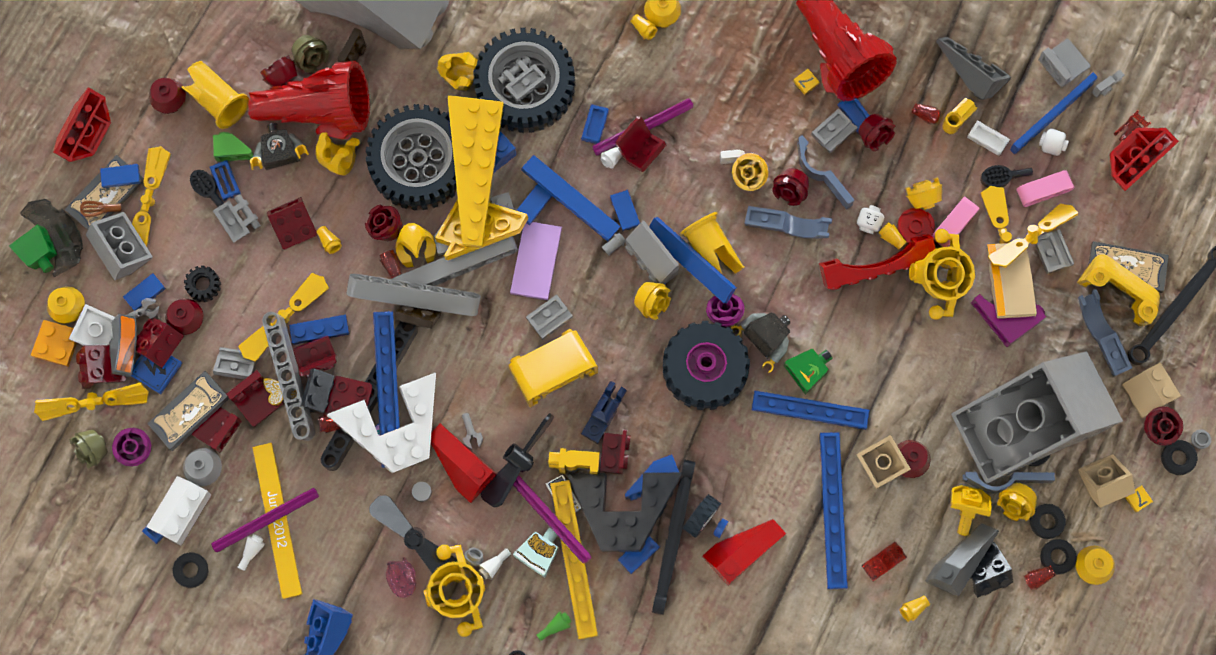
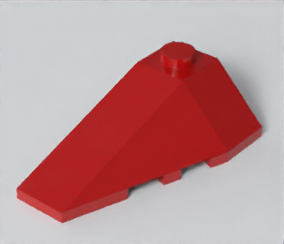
M441 423L433 430L430 443L455 489L472 503L497 473Z
M772 519L716 543L702 557L729 586L785 536L786 532Z

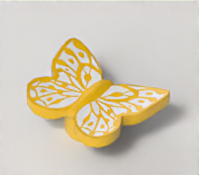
M265 378L263 380L267 392L271 393L268 398L269 403L275 406L279 405L284 400L279 382ZM296 390L291 393V399H294L297 396Z

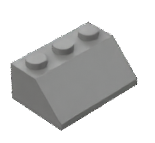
M125 212L90 224L86 236L114 280L132 274L153 258Z
M642 221L626 238L625 249L631 256L634 255L637 258L638 266L648 272V278L651 282L666 284L678 275L679 264L646 222Z

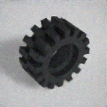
M201 265V268L196 266L195 270H189L190 274L185 276L187 280H184L186 285L184 287L194 300L207 302V299L213 300L214 295L217 297V291L221 290V281L214 270L210 267L206 268L204 265ZM205 277L209 279L210 284L206 290H198L196 288V282L199 278Z

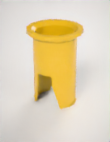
M202 61L193 63L187 69L194 84L187 87L182 86V88L216 119L215 123L218 128H229L243 117L248 109L249 97L246 94H238Z
M717 212L697 220L679 233L681 237H687L693 249L721 274L718 257L735 274L745 268L716 220Z

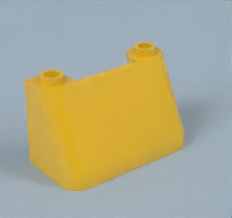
M1096 256L1077 283L1086 288L1090 284L1101 287L1109 281L1135 300L1130 307L1134 311V319L1132 321L1140 327L1150 325L1158 314L1159 292L1109 256Z
M572 329L563 332L561 337L522 357L518 355L510 360L509 369L530 408L538 404V400L541 399L540 396L544 399L549 393L579 378L583 379L584 374L591 377L598 373L596 362L576 330L572 331Z

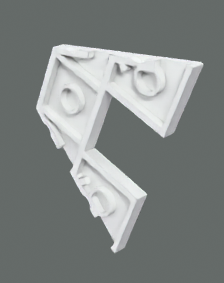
M436 373L399 386L413 422L411 424L379 436L364 400L327 414V417L338 424L344 432L348 433L361 447L370 452L391 473L427 460L430 455Z

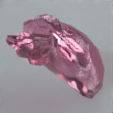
M404 557L403 561L388 562L386 580L393 593L402 598L411 596L416 589V572L411 563Z

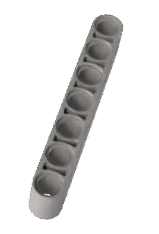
M513 236L451 260H445V257L396 276L393 280L436 286L516 253L518 248Z
M362 274L349 275L346 292L348 296L359 299L467 316H476L478 314L481 298L479 294L474 292Z
M268 312L263 316L262 322L294 437L297 439L310 441L315 435V428L310 410L300 406L304 388L287 326L281 315L275 312ZM276 317V324L271 326V320ZM281 335V342L276 344V338ZM286 353L287 359L282 363L281 356ZM291 372V379L286 381V374ZM296 390L297 396L291 399L292 391ZM301 408L302 415L297 418L296 411ZM306 427L307 434L302 437L301 429Z

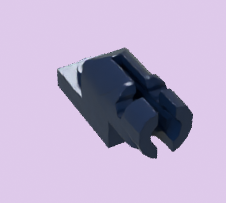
M612 381L609 382L591 413L589 421L581 432V435L597 444L617 413V408L627 392L621 386L616 394V398L612 399L611 395L616 388V383Z

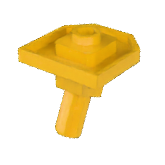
M964 485L952 488L951 508L960 510L959 514L961 516L957 530L959 535H969L972 518L974 519L976 514L990 517L991 496L983 490Z

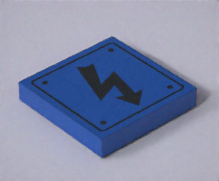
M140 355L133 365L131 377L161 395L182 365V362L170 356L161 368L145 356Z

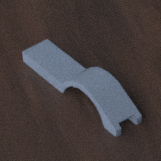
M801 135L798 138L797 147L799 162L803 172L814 180L824 181L847 210L854 203L853 197L831 170L825 172L817 171L807 163L805 151L808 141Z
M748 206L744 224L749 227L781 231L795 237L814 239L829 238L827 231L829 224H832V219L825 217L815 220L803 219L790 215L785 211Z
M1097 289L1092 290V294L1083 297V295L1079 296L1078 300L1085 324L1091 335L1098 342L1112 375L1116 376L1132 369V366L1117 333L1108 325L1100 307L1101 298Z
M965 472L963 480L984 492L993 494L1002 492L1013 483H1052L1055 481V473L1014 472L1010 475L1009 481L1002 486L985 484L979 478L977 472Z

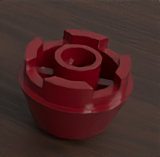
M289 55L278 59L268 69L264 68L260 72L264 78L263 81L271 87L288 85L287 82H292V80L298 77L295 62L291 60Z
M172 78L157 79L152 84L149 92L151 106L164 114L177 112L186 99V91L182 88L183 85L178 80Z
M875 113L862 122L858 133L864 146L875 152L879 151L878 147L883 143L886 145L890 143L895 136L893 129L896 126L893 124L892 119Z
M788 168L774 178L772 192L778 200L781 197L783 200L788 201L787 205L798 206L807 199L809 179L804 172L795 168Z
M381 204L372 208L368 213L370 214L368 221L365 223V228L370 237L386 242L395 240L403 228L398 210L393 206H382Z
M187 298L179 299L168 307L165 321L166 324L180 334L189 335L201 327L203 311L196 301Z
M1164 406L1157 407L1146 416L1144 430L1147 437L1153 443L1166 446L1173 444L1180 438L1183 432V421L1174 409Z
M905 440L897 445L911 469L902 474V476L917 478L927 472L930 467L931 456L924 444L916 440Z

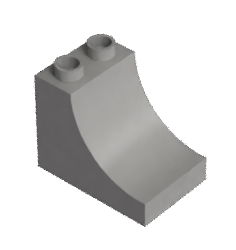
M295 0L310 12L333 15L360 25L386 39L399 49H421L425 47L432 39L433 31L431 28L437 16L446 10L449 0Z
M1087 351L1043 362L951 413L986 484L997 481L1066 447L1092 438L1123 421Z

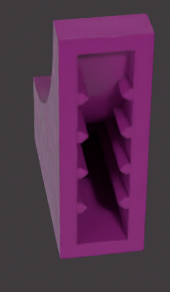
M981 294L976 296L971 302L1006 347H1009L1046 318L1044 309L1037 304L1036 316L997 318L995 305L984 299Z

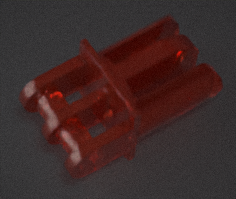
M1138 110L1113 133L1116 137L1126 127L1129 128L1119 138L1121 142L1136 128H1147L1151 124V122L1145 120L1144 116L1142 117L1138 114Z

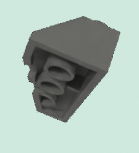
M948 37L937 39V44L976 98L981 100L992 98L1011 79V76L996 65L991 64L989 66L982 62V57L979 55L968 54L965 47Z
M981 523L935 564L925 580L926 583L959 597L999 531Z

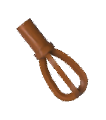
M84 201L80 205V212L84 217H94L103 213L122 211L121 204ZM84 208H101V209L84 210Z

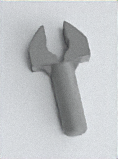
M146 298L141 301L142 307L126 316L138 318L142 315H147L151 319L157 315L159 306L153 310L147 309L156 300Z
M464 413L462 418L467 431L466 437L462 438L464 445L473 450L470 443L473 436L477 439L480 448L483 442L481 432L476 433L474 431L469 413Z

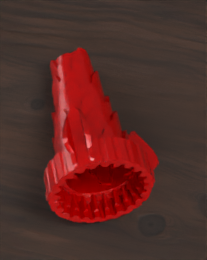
M833 0L796 1L797 7L811 27L812 37L820 49L819 53L826 62L820 64L822 84L827 93H834L838 99L844 101L859 99L878 88L892 74L897 64V58L893 54V47L870 33L864 34L856 22L853 23L847 14H843Z
M356 61L334 63L332 68L319 70L311 76L303 78L304 80L287 82L288 85L274 86L270 90L249 92L248 114L250 119L281 120V123L320 124L316 129L317 135L325 132L328 133V137L344 140L349 139L353 133L365 130L369 122L370 97L368 84L361 65Z

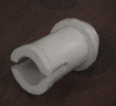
M620 233L614 234V237L602 246V249L610 256L621 245L624 246L626 240Z

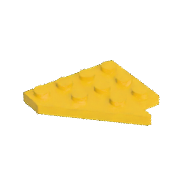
M458 199L435 236L436 242L449 246L444 255L445 260H451L480 249L478 247L463 246ZM489 203L482 248L521 233L528 220V215Z

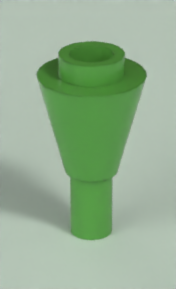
M559 611L546 628L537 634L539 640L542 641L550 634L570 628L572 621L568 614Z

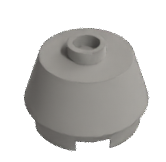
M199 448L192 451L186 457L183 464V472L186 479L197 486L212 484L218 479L222 470L220 457L216 452L208 448Z

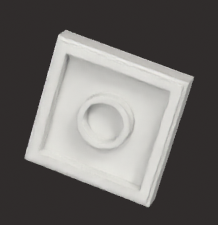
M85 304L69 340L83 346L109 345V341L113 338L111 322L115 317Z

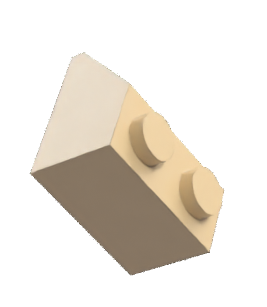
M1161 362L1122 384L1141 418L1147 416L1151 410L1166 406L1181 396Z
M891 435L856 454L876 489L911 470Z
M1113 454L1078 469L1090 497L1100 508L1136 493L1132 474Z

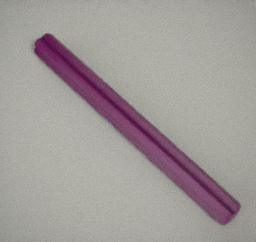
M688 98L644 120L650 130L694 107L693 102ZM624 131L594 145L592 149L595 155L598 156L616 147V140Z
M518 475L513 484L515 489L583 564H586L591 559L588 551Z
M311 488L212 542L213 550L220 552L319 497L317 490Z

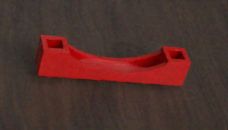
M928 233L910 238V243L903 250L888 259L873 264L848 265L843 264L837 258L819 263L823 284L827 289L836 290L841 288V285L858 284L859 280L863 279L873 280L878 275H891L899 269L909 270L912 263L923 260L929 252L936 249L934 238Z

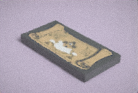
M116 155L104 168L128 164ZM99 173L64 210L88 230L92 222L110 217L114 212L103 213L94 217H84L80 212L82 202L97 201L103 204L122 205L144 182V178L140 175V184L102 188L101 173ZM84 208V210L101 209V208Z
M1094 241L1091 243L1089 264L1096 256L1107 255L1158 292H1164L1169 255Z
M204 371L147 424L165 445L173 451L227 402L229 397L213 378Z

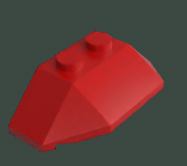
M89 87L85 90L72 108L56 139L54 154L69 162L95 155L111 124L105 96Z
M1136 128L1110 152L1112 178L1126 191L1179 141L1167 128Z

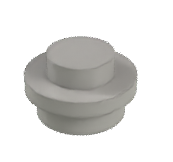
M1200 429L1192 434L1191 442L1196 448L1205 449L1211 444V436L1207 431Z
M470 548L464 554L465 561L471 566H479L483 562V553L477 548Z

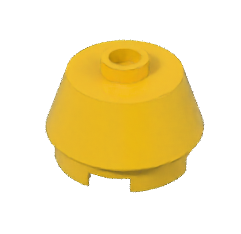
M647 0L644 12L646 18L654 23L656 27L665 28L678 20L681 6L678 0Z
M753 153L740 156L732 167L734 182L738 187L746 191L760 189L768 178V166L765 160Z
M938 177L933 178L934 182L924 180L913 184V189L910 187L905 188L907 192L906 197L915 209L922 207L924 210L935 207V203L942 200V184H940Z
M646 282L637 291L634 304L645 318L657 320V315L661 311L665 312L670 304L671 298L668 297V293L671 290L662 283Z
M73 287L55 289L49 295L47 301L48 314L54 321L59 323L77 321L85 306L83 295Z
M1013 483L1000 492L997 506H1001L1004 509L1003 514L1011 520L1025 519V521H1028L1035 514L1037 496L1027 485Z
M1092 545L1085 547L1077 555L1076 571L1085 582L1100 585L1109 581L1113 576L1115 562L1111 553L1105 548Z

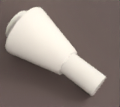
M618 147L601 153V162L605 167L613 168L622 157Z
M255 534L252 537L247 536L243 558L238 568L245 571L250 560L265 546L262 542L263 538Z
M505 549L498 556L478 566L479 574L485 580L487 578L492 580L502 562L511 555L510 551Z

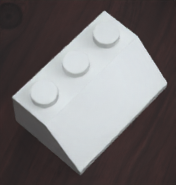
M177 476L147 528L181 546L211 494L196 484Z

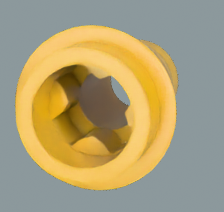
M638 14L634 15L631 19V24L634 25L643 39L651 40L656 35L658 29L654 23L640 17Z
M890 222L878 232L881 235L880 238L892 244L898 250L906 243L895 225Z
M322 226L317 230L325 252L334 254L341 249V240L328 230L326 226Z
M923 595L920 598L902 604L899 610L907 622L914 621L930 606V602Z

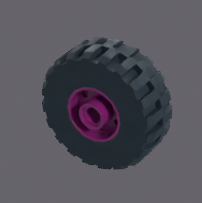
M702 321L701 324L691 323L685 329L682 327L675 336L671 337L667 348H665L662 366L666 386L669 391H672L678 401H683L684 405L688 407L694 406L697 407V410H704V408L715 410L719 406L724 407L731 400H735L745 387L750 367L747 347L743 345V340L739 335L736 336L729 327H721V323L709 324L708 321ZM702 364H708L710 367H703Z

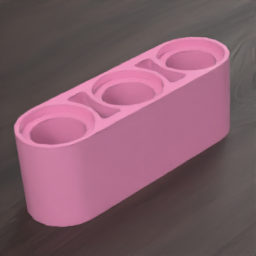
M1067 170L1026 183L1016 190L1023 207H1028L1068 193L1074 189V185Z
M964 197L937 230L945 229L949 234H959L980 208ZM950 240L940 245L942 247H948L950 245Z

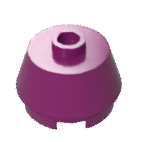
M735 294L731 296L728 303H723L719 298L713 296L706 306L708 318L714 324L715 322L721 323V327L724 328L735 326L742 318L745 310L743 301Z
M126 428L120 431L114 438L112 452L115 459L122 465L137 466L149 457L151 441L143 430Z

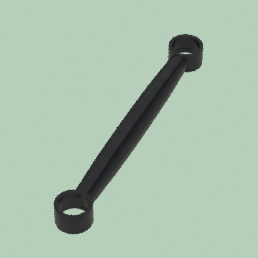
M1216 246L1208 252V261L1178 294L1141 344H1137L1129 350L1128 359L1132 364L1142 365L1149 359V350L1184 311L1216 269V260L1213 257V251L1216 250ZM1136 348L1141 349L1145 354L1144 360H1136L1133 356V350Z
M684 459L683 477L680 479L670 519L668 539L665 542L658 586L652 608V613L664 615L696 463L691 460Z

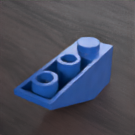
M669 455L654 461L644 473L679 472L673 455ZM643 474L625 493L626 500L634 501L642 497Z

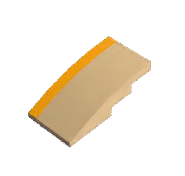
M1009 243L987 244V255L989 256ZM1027 249L1007 268L993 266L989 259V273L992 282L991 291L997 318L1036 316L1035 295Z

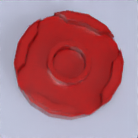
M910 208L899 217L897 230L906 243L909 244L910 238L927 233L932 236L935 231V221L929 212L921 208Z

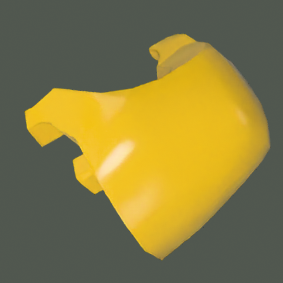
M470 52L446 54L438 60L437 70L455 90L467 91L474 82L473 72L476 69L478 60Z
M323 132L320 134L316 144V158L329 171L345 176L350 173L356 159L355 148L360 144L359 139L352 138L344 145H337L328 137V133Z
M408 223L403 226L395 244L396 254L406 268L414 267L411 256L405 252L404 247L410 250L415 258H418L419 250L424 240L427 244L424 252L427 264L433 262L435 258L436 244L434 237L429 231L415 223Z

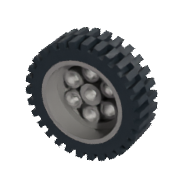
M520 28L521 33H516L515 29H510L511 35L507 36L505 31L500 33V40L495 36L491 39L492 46L487 43L484 46L485 52L480 51L479 60L473 72L477 99L501 101L504 103L501 127L503 129L505 125H508L509 131L514 132V128L517 127L519 133H524V128H528L529 133L534 132V127L538 126L539 131L544 130L545 123L550 127L554 124V118L559 121L562 118L561 112L565 114L568 111V105L571 106L572 96L575 94V72L571 56L569 57L567 49H563V44L560 41L555 43L554 36L550 34L546 38L545 31L541 30L540 34L537 35L534 28H531L530 33H526V28ZM526 56L531 60L527 67L530 68L535 64L540 71L545 72L544 75L547 79L524 97L531 99L529 103H523L522 100L517 102L512 96L506 95L507 90L505 86L510 82L506 81L504 84H501L498 81V78L503 75L502 72L506 69H511L516 65L515 62L519 59H524ZM519 71L514 75V77L517 78L523 72ZM539 88L546 89L544 93L537 92Z
M413 104L414 110H410L409 106L406 105L403 106L404 112L400 113L398 108L393 110L395 116L391 117L389 113L384 116L386 122L379 120L377 122L379 129H372L371 134L373 138L368 137L367 143L369 147H366L365 151L367 154V168L380 194L383 193L384 198L387 200L391 199L392 204L397 206L400 203L401 207L405 209L410 205L412 210H417L418 206H421L422 210H428L427 205L432 204L433 208L438 207V201L441 200L442 204L447 202L446 197L448 195L451 198L456 195L454 190L457 189L450 119L448 113L444 111L441 114L439 108L436 107L431 111L429 105H424L422 110L419 104ZM424 140L430 141L427 146L421 145ZM405 144H411L409 149L402 148ZM435 154L442 155L440 159H433ZM417 157L424 158L420 163L414 162ZM400 160L405 161V163L402 166L396 165V163ZM430 170L435 171L433 176H427L426 173ZM410 174L417 175L413 180L408 179Z

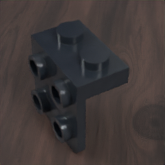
M315 368L311 369L300 406L308 408L310 413H324L328 407L329 393L334 386V375Z
M992 542L971 576L973 590L977 598L988 595L997 589L1005 588L1013 583L1012 568L995 542Z

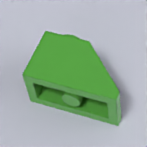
M220 132L218 135H213L214 157L217 162L225 160H250L253 158L252 150L232 133Z

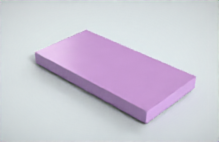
M532 222L530 226L525 224L510 294L548 301L562 227Z

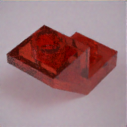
M895 541L861 566L871 580L875 581L906 559L907 556Z

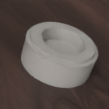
M418 482L412 488V495L415 500L425 502L430 499L432 489L426 482Z

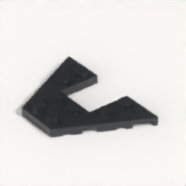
M682 472L643 473L641 511H605L607 474L567 473L602 552H642L647 538L650 537L654 530V525L664 512L669 498L674 494L673 491L680 478L683 477Z

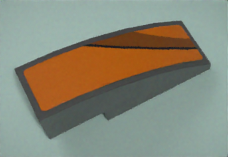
M118 314L111 322L113 338L109 341L112 373L130 377L136 352V318Z

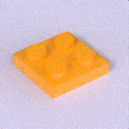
M43 320L31 356L69 367L77 345L76 342L69 340L74 328Z

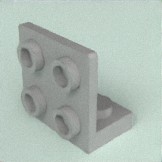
M1069 39L1064 40L1051 50L1048 47L1038 59L1061 88L1090 68V64Z

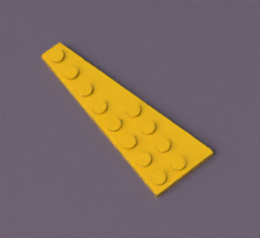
M448 95L463 246L482 248L504 103L501 101Z

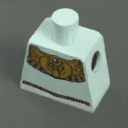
M550 527L543 536L534 532L515 551L513 556L545 578L559 550L553 544L557 534Z

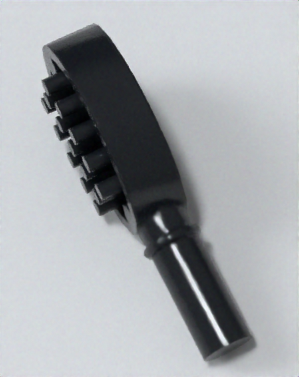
M995 165L984 170L980 181L987 188L990 186L1004 187L1009 184L1012 178L1016 179L1017 177L1033 175L1032 168L1011 171L1006 166Z
M193 171L190 175V184L194 191L204 198H210L217 207L224 204L219 195L216 194L217 184L214 178L206 171Z

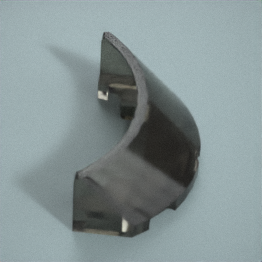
M41 199L28 202L20 212V215L35 226L38 224L47 229L57 252L54 257L55 265L52 273L53 277H56L80 262V254L83 249L80 232L71 217L63 209L58 210L53 207L51 201Z

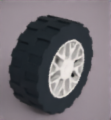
M708 494L692 513L683 529L696 538L712 519L721 503Z

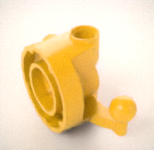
M945 229L937 230L934 237L940 244L950 240V246L936 248L929 252L923 260L912 263L909 268L910 280L914 281V283L922 284L925 291L933 298L946 301L945 310L939 305H933L929 309V316L934 320H939L943 316L953 317L957 299L967 294L975 278L973 262L969 255L960 249L959 234H949ZM939 266L948 269L947 281L939 282L937 278Z
M461 544L452 547L440 545L436 551L439 559L447 560L455 553L458 562H448L438 567L431 575L426 590H423L428 607L449 618H461L472 613L474 623L470 624L464 621L457 627V632L461 637H468L472 634L473 630L483 628L478 609L483 592L486 591L483 578L475 569L466 564ZM461 581H464L467 595L463 594L456 600L450 598L445 600L442 586L447 587L451 582L461 583Z

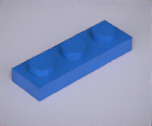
M346 314L289 325L293 345L312 342L327 335L329 338L350 334Z

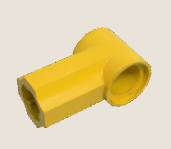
M964 98L952 112L947 114L942 124L943 130L948 134L956 133L959 127L977 110L975 103L970 99ZM949 121H954L956 125H951Z

